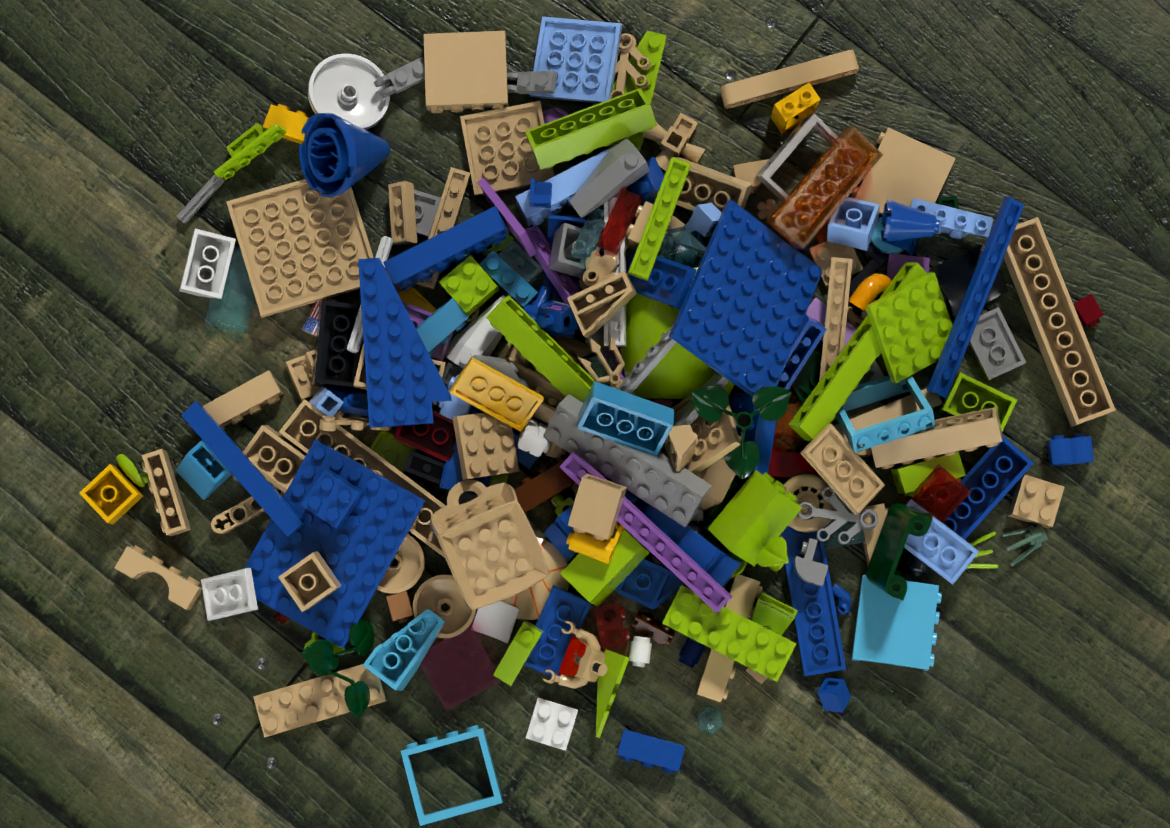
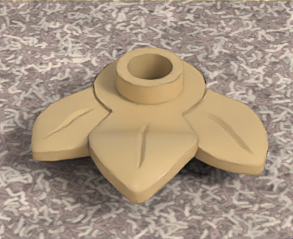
M597 250L592 251L585 261L584 283L591 287L616 275L613 271L617 265L618 257L613 254L601 257ZM592 274H596L594 279H590Z

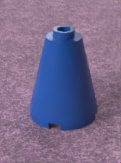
M886 200L887 203L884 205L881 223L885 231H881V241L932 237L934 232L938 233L939 220H936L935 215L893 200Z

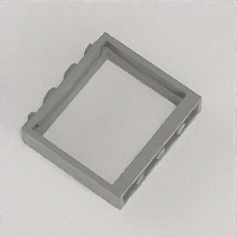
M813 113L808 114L755 177L807 226H813L824 219V213L828 209L830 210L836 205L838 201L836 199L840 194H844L849 190L851 181L861 175L862 168L867 163ZM813 128L851 165L812 212L808 214L770 177Z
M673 326L666 334L663 332L660 341L656 345L651 346L647 351L646 357L635 364L632 373L622 379L623 383L617 388L618 390L632 394L677 343L669 337ZM716 371L702 388L718 386L723 389L729 380ZM692 399L674 418L673 426L691 425L699 416L693 406Z

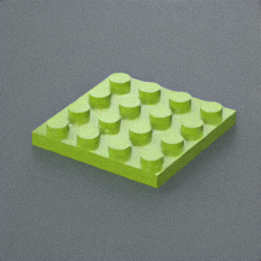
M929 272L865 306L891 383H898L939 360L953 325L935 272Z

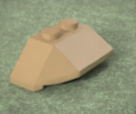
M724 456L696 475L712 485L700 506V509L704 511L723 501L736 475L727 466Z

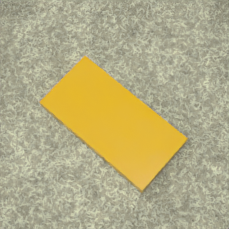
M472 356L449 390L450 394L520 432L523 431L544 400L542 395Z

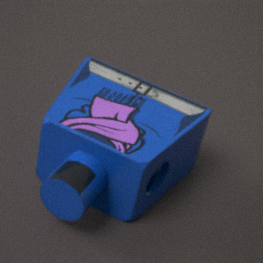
M551 300L538 307L536 322L540 328L558 333L580 329L570 304Z

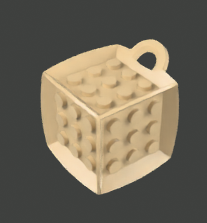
M476 480L461 481L449 491L447 496L448 505L431 515V527L438 538L450 571L464 597V601L470 609H479L509 598L548 577L549 569L538 540L518 503L516 493L511 485L500 483L485 487L484 484ZM466 491H473L478 495L477 498L469 502L459 504L460 495Z

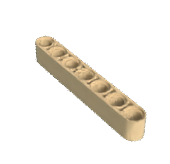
M847 50L721 86L719 90L724 107L729 109L795 91L807 83L813 86L852 75L860 69L854 50Z

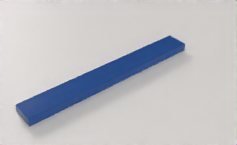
M195 401L181 415L287 537H291L305 524L198 401Z

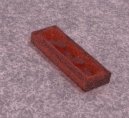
M625 189L621 190L596 245L598 248L617 255L642 201L640 195Z

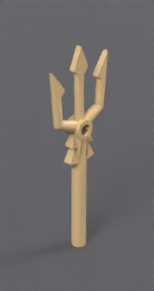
M611 334L609 350L614 352L619 363L614 372H612L600 351L601 346L589 338L591 352L596 353L608 375L598 378L591 368V362L580 357L578 359L594 381L609 383L610 387L617 389L623 383L620 374L625 363Z

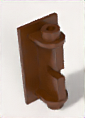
M641 611L638 612L631 626L635 628L634 631L646 637L650 631L654 632L651 639L663 646L665 644L669 646L676 632L654 619V616L650 613Z

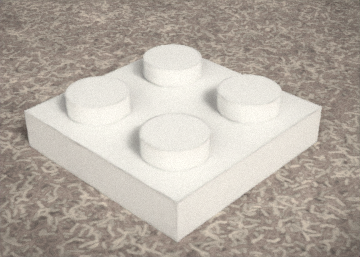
M538 697L526 739L566 751L578 709Z

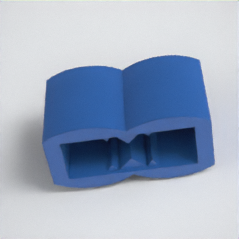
M1085 433L1072 434V438H1064V435L1051 436L1052 440L1046 441L1049 466L1083 464L1094 461L1091 436L1085 437Z

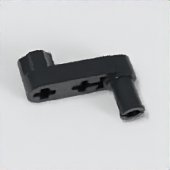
M870 244L867 251L857 249L869 261L850 282L849 299L859 284L865 278L875 274L888 260L880 250L877 251Z

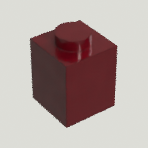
M1092 294L1073 304L1082 327L1088 325L1091 328L1100 323L1099 318L1104 313Z

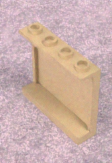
M505 31L424 34L427 111L442 113L443 110H451V112L459 113L463 112L464 109H472L474 112H481L488 108L495 110L509 107Z
M888 127L885 133H880L876 142L880 145L877 151H872L868 159L871 164L868 169L864 168L859 178L862 180L860 188L855 187L851 198L880 204L879 214L883 215L884 205L887 203L886 200H893L907 206H911L914 198L935 203L956 158Z

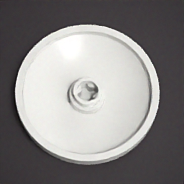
M337 54L326 58L314 69L308 84V99L315 114L333 113L368 130L375 126L386 113L390 96L382 98L380 93L388 88L389 85L386 83L380 87L375 86L374 81L384 76V74L370 60L355 54Z

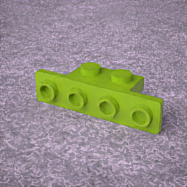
M256 123L226 147L232 158L214 171L215 176L223 177L224 180L233 177L235 172L247 166L257 155L264 153L271 144L279 141L287 133L286 129L278 124H274L264 131L262 126Z

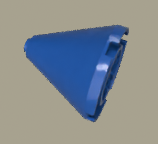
M333 113L314 114L306 121L301 131L302 134H305L304 144H299L301 169L308 185L312 190H319L321 192L320 195L323 197H334L343 194L383 162L390 153V147L384 139Z

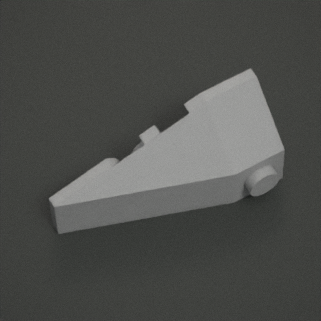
M627 138L610 149L569 201L581 219L650 172L646 160Z

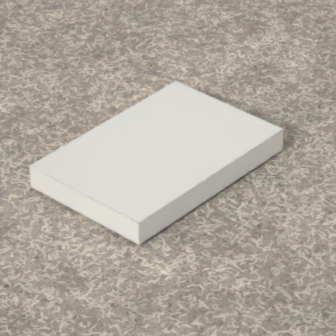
M251 568L201 579L208 621L258 610Z

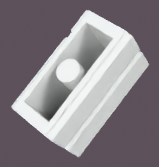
M531 418L523 431L519 433L518 448L526 452L530 451V454L536 457L541 456L542 452L546 453L551 444L550 440L543 436L548 426L541 422L538 423L537 420Z

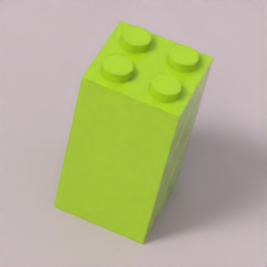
M757 470L753 472L708 528L730 552L753 566L757 564L756 557L762 550V547L770 539L779 537L802 509L796 502L798 498L790 491L786 493V487L777 480L774 483L775 479L765 472L762 475Z
M616 528L614 529V533H613V535L611 536V538H613V539H614V537H615V535H616V532H617V531H616ZM624 528L609 565L579 553L560 574L591 604L599 607L650 552Z

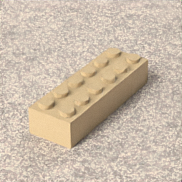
M997 407L935 420L936 427L871 447L876 468L888 469L898 463L907 465L914 463L917 459L931 460L936 455L944 454V456H951L960 450L970 452L978 449L979 446H997L999 442H1002V428Z

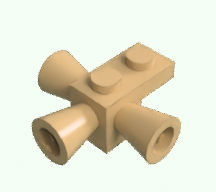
M682 113L679 114L668 132L658 123L651 130L644 132L643 138L661 143L660 150L662 151L655 159L663 174L666 173L671 157L682 155L687 160L699 164L706 151L704 148L688 143L698 126V122Z

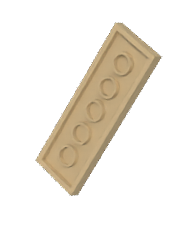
M363 664L337 672L354 680L355 683L357 681H364L370 690V701L367 707L387 701L381 679L364 667ZM324 675L253 696L264 737L349 713L344 694L345 689L351 686V684L334 675Z

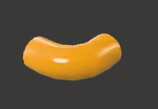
M872 274L859 284L848 301L866 312L865 306L871 304L878 295L881 296L892 280L884 274Z

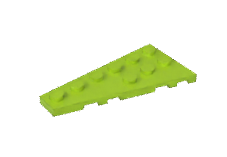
M647 31L638 44L637 50L643 56L648 57L651 62L650 68L641 70L633 56L628 61L641 75L646 76L648 86L642 89L651 104L667 35ZM643 61L641 65H645L647 61ZM628 72L624 93L639 89L635 84V80ZM617 79L613 84L612 91L616 90ZM640 80L638 84H642L644 80ZM639 132L628 138L639 152L644 132ZM625 139L613 142V144H611L610 147L622 142Z

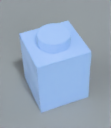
M323 386L319 388L309 401L326 416H334L344 403Z

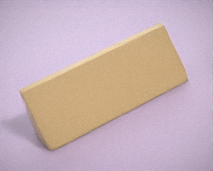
M407 181L389 184L392 245L417 243L414 185Z

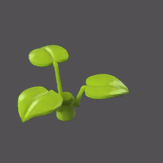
M783 537L770 539L757 554L756 562L760 566L769 567L772 571L780 570L784 564L789 563L786 540ZM729 551L727 555L735 560L740 559L742 561L731 577L733 578L743 572L747 562Z

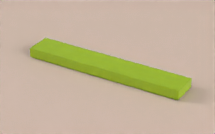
M671 157L628 271L629 275L645 281L649 280L691 163Z

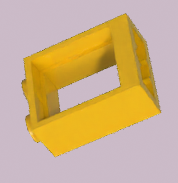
M807 83L774 104L771 119L782 134L800 123L808 114L815 113L821 99L811 84Z

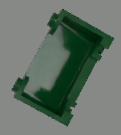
M900 503L893 504L889 508L867 568L866 576L869 582L892 597L904 600L907 582L900 576L901 570L896 569L908 534L918 537L925 535L930 528L933 519L932 514Z

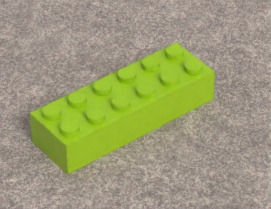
M639 88L527 130L525 133L532 153L541 170L552 168L555 164L563 161H570L581 154H589L594 149L602 146H610L613 142L628 139L639 132H647L657 126L651 104L642 89Z
M682 585L662 622L667 627L775 682H778L796 646V643L724 606L716 613L697 594Z

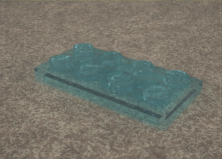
M234 246L222 299L211 298L205 324L246 334L255 295L241 249Z

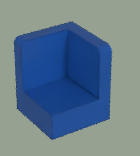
M531 178L530 207L551 208L552 183L535 182V178Z
M825 677L817 692L826 711L843 713L851 699L844 679Z

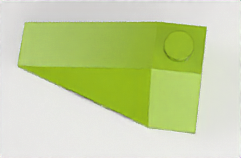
M607 649L604 652L606 655L604 664L607 665L608 669L604 676H598L596 737L598 738L601 736L629 661V657Z

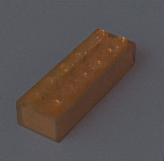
M855 127L845 128L766 222L795 249H804L883 154Z

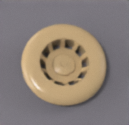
M800 474L792 477L784 484L787 490L786 493L790 491L794 494L795 491L799 490V494L796 496L798 498L796 502L799 505L803 502H808L812 504L813 508L820 509L819 504L823 503V509L836 511L828 500L823 499V497L822 500H819L817 497L819 494L821 495L825 487H830L823 478L813 474ZM808 487V490L802 491V488ZM811 488L815 489L817 492H811ZM825 490V496L831 497V491ZM802 508L801 513L807 515L808 509ZM795 516L788 526L800 532H815L825 527L831 519L811 517L812 519L803 520Z

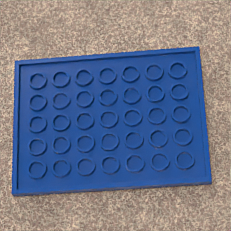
M729 200L724 206L669 337L753 397L754 393L760 388L778 385L789 358L791 346L803 316L807 312L822 270L733 200Z
M315 439L283 496L285 501L305 524L291 537H287L271 519L244 569L251 568L257 600L344 649L349 641L351 626L354 623L357 624L363 616L426 500ZM324 469L332 470L364 492L342 527L338 529L301 505ZM318 551L342 586L307 611L302 612L278 577L311 553Z

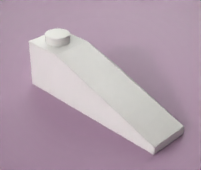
M502 295L457 334L448 346L445 357L464 368L471 356H490L503 334L493 328L486 317L506 296Z

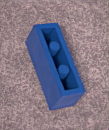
M623 729L617 754L621 755V760L633 762V759L641 761L642 766L653 768V765L661 766V771L673 774L674 770L679 771L685 746Z

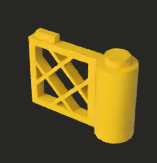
M616 523L615 528L617 532L614 539L610 537L605 540L596 539L593 537V534L588 532H570L566 544L569 545V550L609 565L624 527L620 524L618 528Z

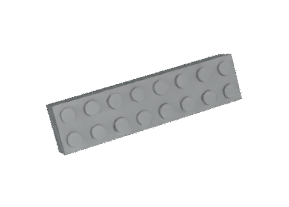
M568 394L558 404L543 436L569 453L576 451L598 472L615 483L627 487L626 490L686 527L696 515L712 485L684 467L681 471L676 472L670 458L661 452L655 456L578 429V414L583 403Z

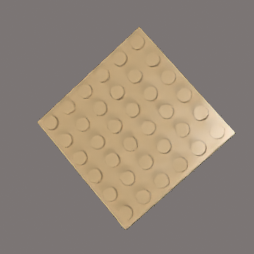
M306 179L226 202L261 318L360 289L358 259L374 257L352 187L339 196L323 197L320 195L321 192L319 190H312Z

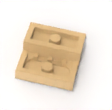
M315 350L285 363L300 401L313 397L320 388L312 386Z

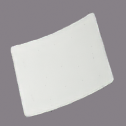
M501 601L479 608L471 629L508 643L519 609Z

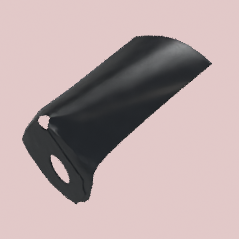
M984 244L938 264L929 270V272H935L947 310L954 319L958 314L985 247ZM1000 270L997 272L985 303L1008 292Z

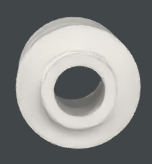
M634 636L629 653V661H633L632 666L645 667V663H650L652 647L650 638Z

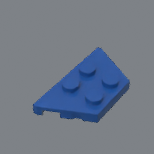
M643 559L615 588V592L655 610L675 594L681 585L684 586L686 584L672 571Z

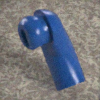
M836 583L832 587V591L838 598V612L840 614H847L851 610V595Z

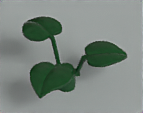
M707 386L692 392L693 406L704 420L717 422L720 420L723 412L734 417L736 426L742 429L741 445L724 456L727 466L741 479L746 478L753 472L760 457L759 447L755 442H744L746 429L752 425L753 416L759 412L761 418L766 421L773 422L779 420L787 410L791 392L778 386L760 388L752 397V403L757 409L751 413L739 412L738 414L724 409L729 404V397L727 392L721 387Z
M368 619L359 620L357 624L354 623L349 630V641L353 646L351 649L333 653V646L329 641L318 640L300 653L314 674L323 676L328 673V675H334L351 684V686L345 689L344 696L349 711L356 719L363 715L369 704L370 690L364 681H357L355 683L354 680L334 672V669L338 667V659L336 658L338 656L357 651L360 656H364L371 651L374 644V630Z

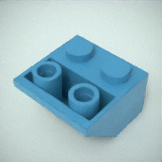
M203 440L186 454L176 469L177 473L203 500L208 498L232 475Z

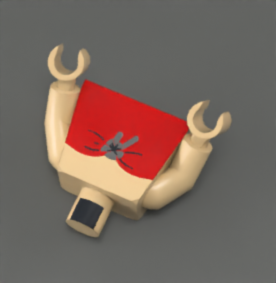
M565 621L570 624L571 630L567 631L561 628L562 632L565 634L573 633L576 637L572 636L558 671V674H561V676H557L551 670H545L547 673H552V678L550 680H543L549 684L559 682L558 685L576 689L587 685L588 681L596 682L598 676L606 674L608 669L607 665L604 664L606 655L601 651V646L596 636L582 628L577 629L572 621Z

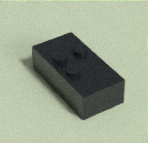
M322 300L319 304L312 386L352 391L355 389L354 381L359 363V352L352 353L347 350V346L360 305Z

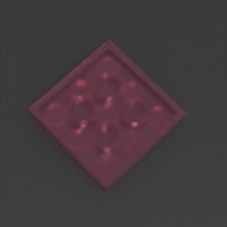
M472 625L463 633L447 638L431 647L420 664L446 712L502 681L493 675L496 669Z

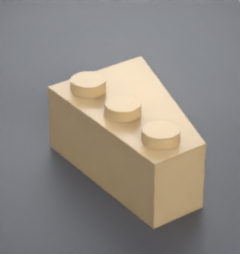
M623 271L567 297V300L583 336L589 339L637 293L629 275Z

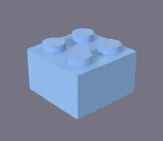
M840 195L828 224L827 241L867 251L879 220L880 204Z

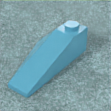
M425 610L383 644L378 645L363 666L394 690L403 691L443 627L445 620L432 610Z

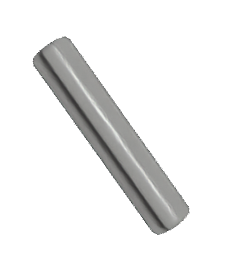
M214 174L179 212L177 218L182 223H187L224 183V178H219Z

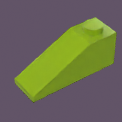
M524 621L493 675L512 686L544 631L528 621Z

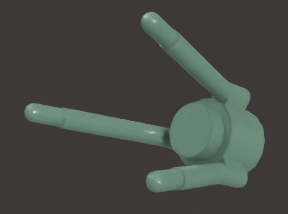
M1031 525L1026 528L1002 533L1003 537L1026 533V539L1007 547V552L1026 543L1033 545L1011 562V566L1020 562L1035 549L1043 546L1042 542L1048 540L1047 534L1041 525L1037 527Z

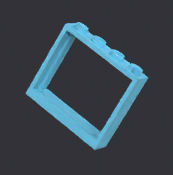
M888 375L860 384L851 392L845 405L836 413V418L854 452L936 427L933 410L912 375L898 383H891ZM909 391L920 408L919 411L859 430H855L846 414V411Z
M478 725L466 728V733L458 734L457 730L446 733V738L438 740L436 736L425 739L426 744L419 746L417 742L404 745L405 749L401 750V755L420 826L503 803L484 728L479 729ZM478 736L494 796L424 814L409 755Z

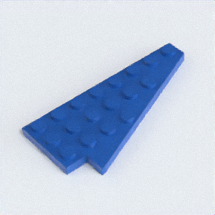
M380 258L358 259L369 428L433 424L432 403L452 401V397Z

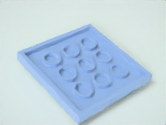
M542 16L533 71L557 72L555 93L529 95L535 98L597 104L609 100L613 89L622 24Z

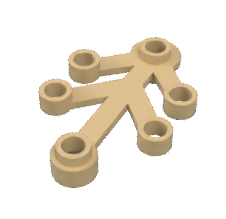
M621 34L618 51L620 60L617 62L615 75L618 73L616 90L611 92L610 99L625 94L627 72L635 80L638 88L644 89L648 86L646 76L641 75L628 61L630 53L637 60L641 70H647L651 66L648 57L643 56L637 50L636 39L631 34ZM643 61H647L645 65H641ZM640 80H644L642 84H638Z
M337 411L334 416H323L320 420L319 429L336 431L337 425H351L353 430H363L364 427L369 425V417L349 414V417H344L343 412ZM378 427L369 429L390 431L391 427Z

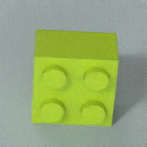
M471 255L439 281L441 287L456 301L468 317L499 291L495 282Z

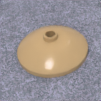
M407 534L394 558L398 560V565L395 567L390 565L377 590L391 594L404 592L412 588L421 578L425 566L424 553L420 544L409 534Z
M438 575L426 580L417 590L413 600L415 618L425 610L430 609L445 620L437 638H451L463 633L471 625L476 613V609L472 610L466 605L464 597L452 575ZM444 603H447L449 605V609L447 611H443L441 609V606Z

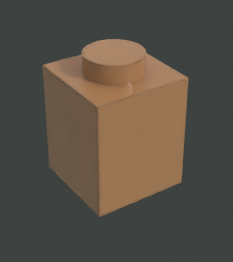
M404 591L387 596L392 620L398 621L399 624L411 621L410 617L414 616L409 592Z

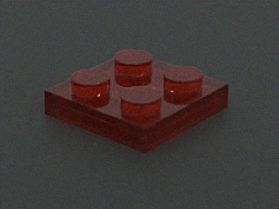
M939 464L916 488L911 497L943 523L971 491Z

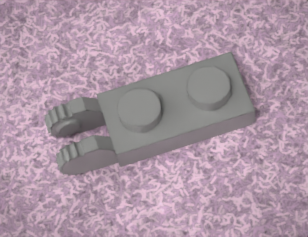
M421 57L374 81L376 87H380L388 82L392 85L380 93L382 98L394 93L398 94L424 81V58Z
M531 71L507 73V80L517 81V86L507 85L508 93H555L557 72Z

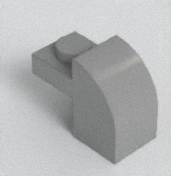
M809 538L807 542H803L800 554H803V558L795 556L793 559L794 570L797 576L804 582L822 587L828 565L812 561L818 540Z

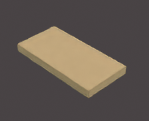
M827 424L801 451V455L854 515H858L885 486L832 424Z

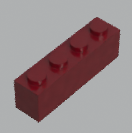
M772 447L768 474L771 477L791 479L800 474H813L821 477L801 455L799 449H787V452H779V448Z

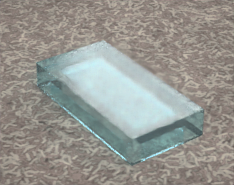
M602 219L587 220L571 251V255L574 258L591 256L606 224Z

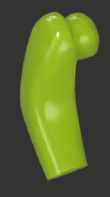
M119 454L115 458L117 464L127 477L139 487H144L145 483L150 481L145 472L139 475L133 462L124 454Z

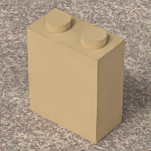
M590 474L584 475L580 481L568 526L573 527V530L579 533H591L594 538L599 540L609 539L614 533L627 487Z

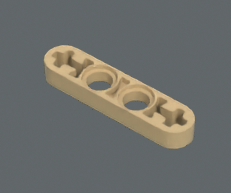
M272 485L277 491H280V489ZM281 491L280 495L283 497L285 493ZM251 496L215 516L211 521V527L214 532L225 534L265 511L263 508L260 510L253 508L252 503L255 499ZM237 509L245 511V517L242 520H236L234 517V512ZM228 514L230 516V519L235 523L233 525L231 524V522L226 523L224 525V530L216 527L219 524V519L221 521H226L229 519L226 516Z

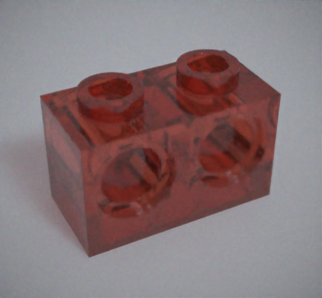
M619 603L594 608L602 650L627 645L626 641L630 640L628 628H623L622 620L626 619L624 607H619ZM607 610H614L617 617L613 622L605 620L604 614ZM613 630L618 631L621 636L620 640L616 643L608 639V634Z

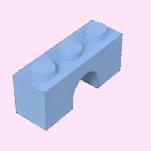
M713 203L700 204L694 208L689 222L684 227L685 230L676 242V247L672 253L683 265L691 268L699 267L707 248L703 242V236H712L721 216V212Z

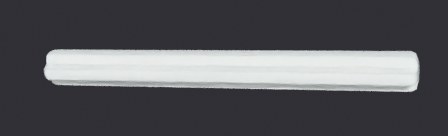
M387 236L381 238L375 257L380 258L384 268L383 262L388 260L393 244V239ZM361 305L347 346V350L352 353L359 352L363 340Z

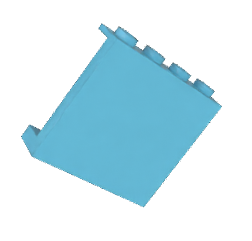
M862 575L851 660L924 669V671H928L929 666L933 667L934 654H931L932 645H936L937 633H933L934 624L938 625L940 614L936 612L937 603H941L942 591H939V585L906 581L907 591L904 600H900L869 582L866 575Z

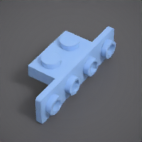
M915 198L910 206L936 216V220H939V230L935 234L944 232L955 239L965 238L967 234L985 238L989 237L993 223L992 217Z

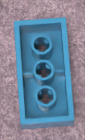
M594 381L579 411L577 428L657 456L673 427L674 409Z

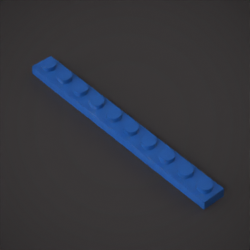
M1004 197L927 388V391L943 398H947L1024 208V204L1011 197Z

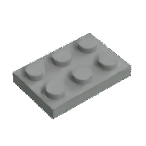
M998 307L981 315L969 345L987 381L1025 364L1026 361L1000 308Z

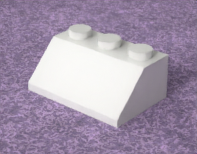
M195 229L179 291L201 297L222 299L236 239Z

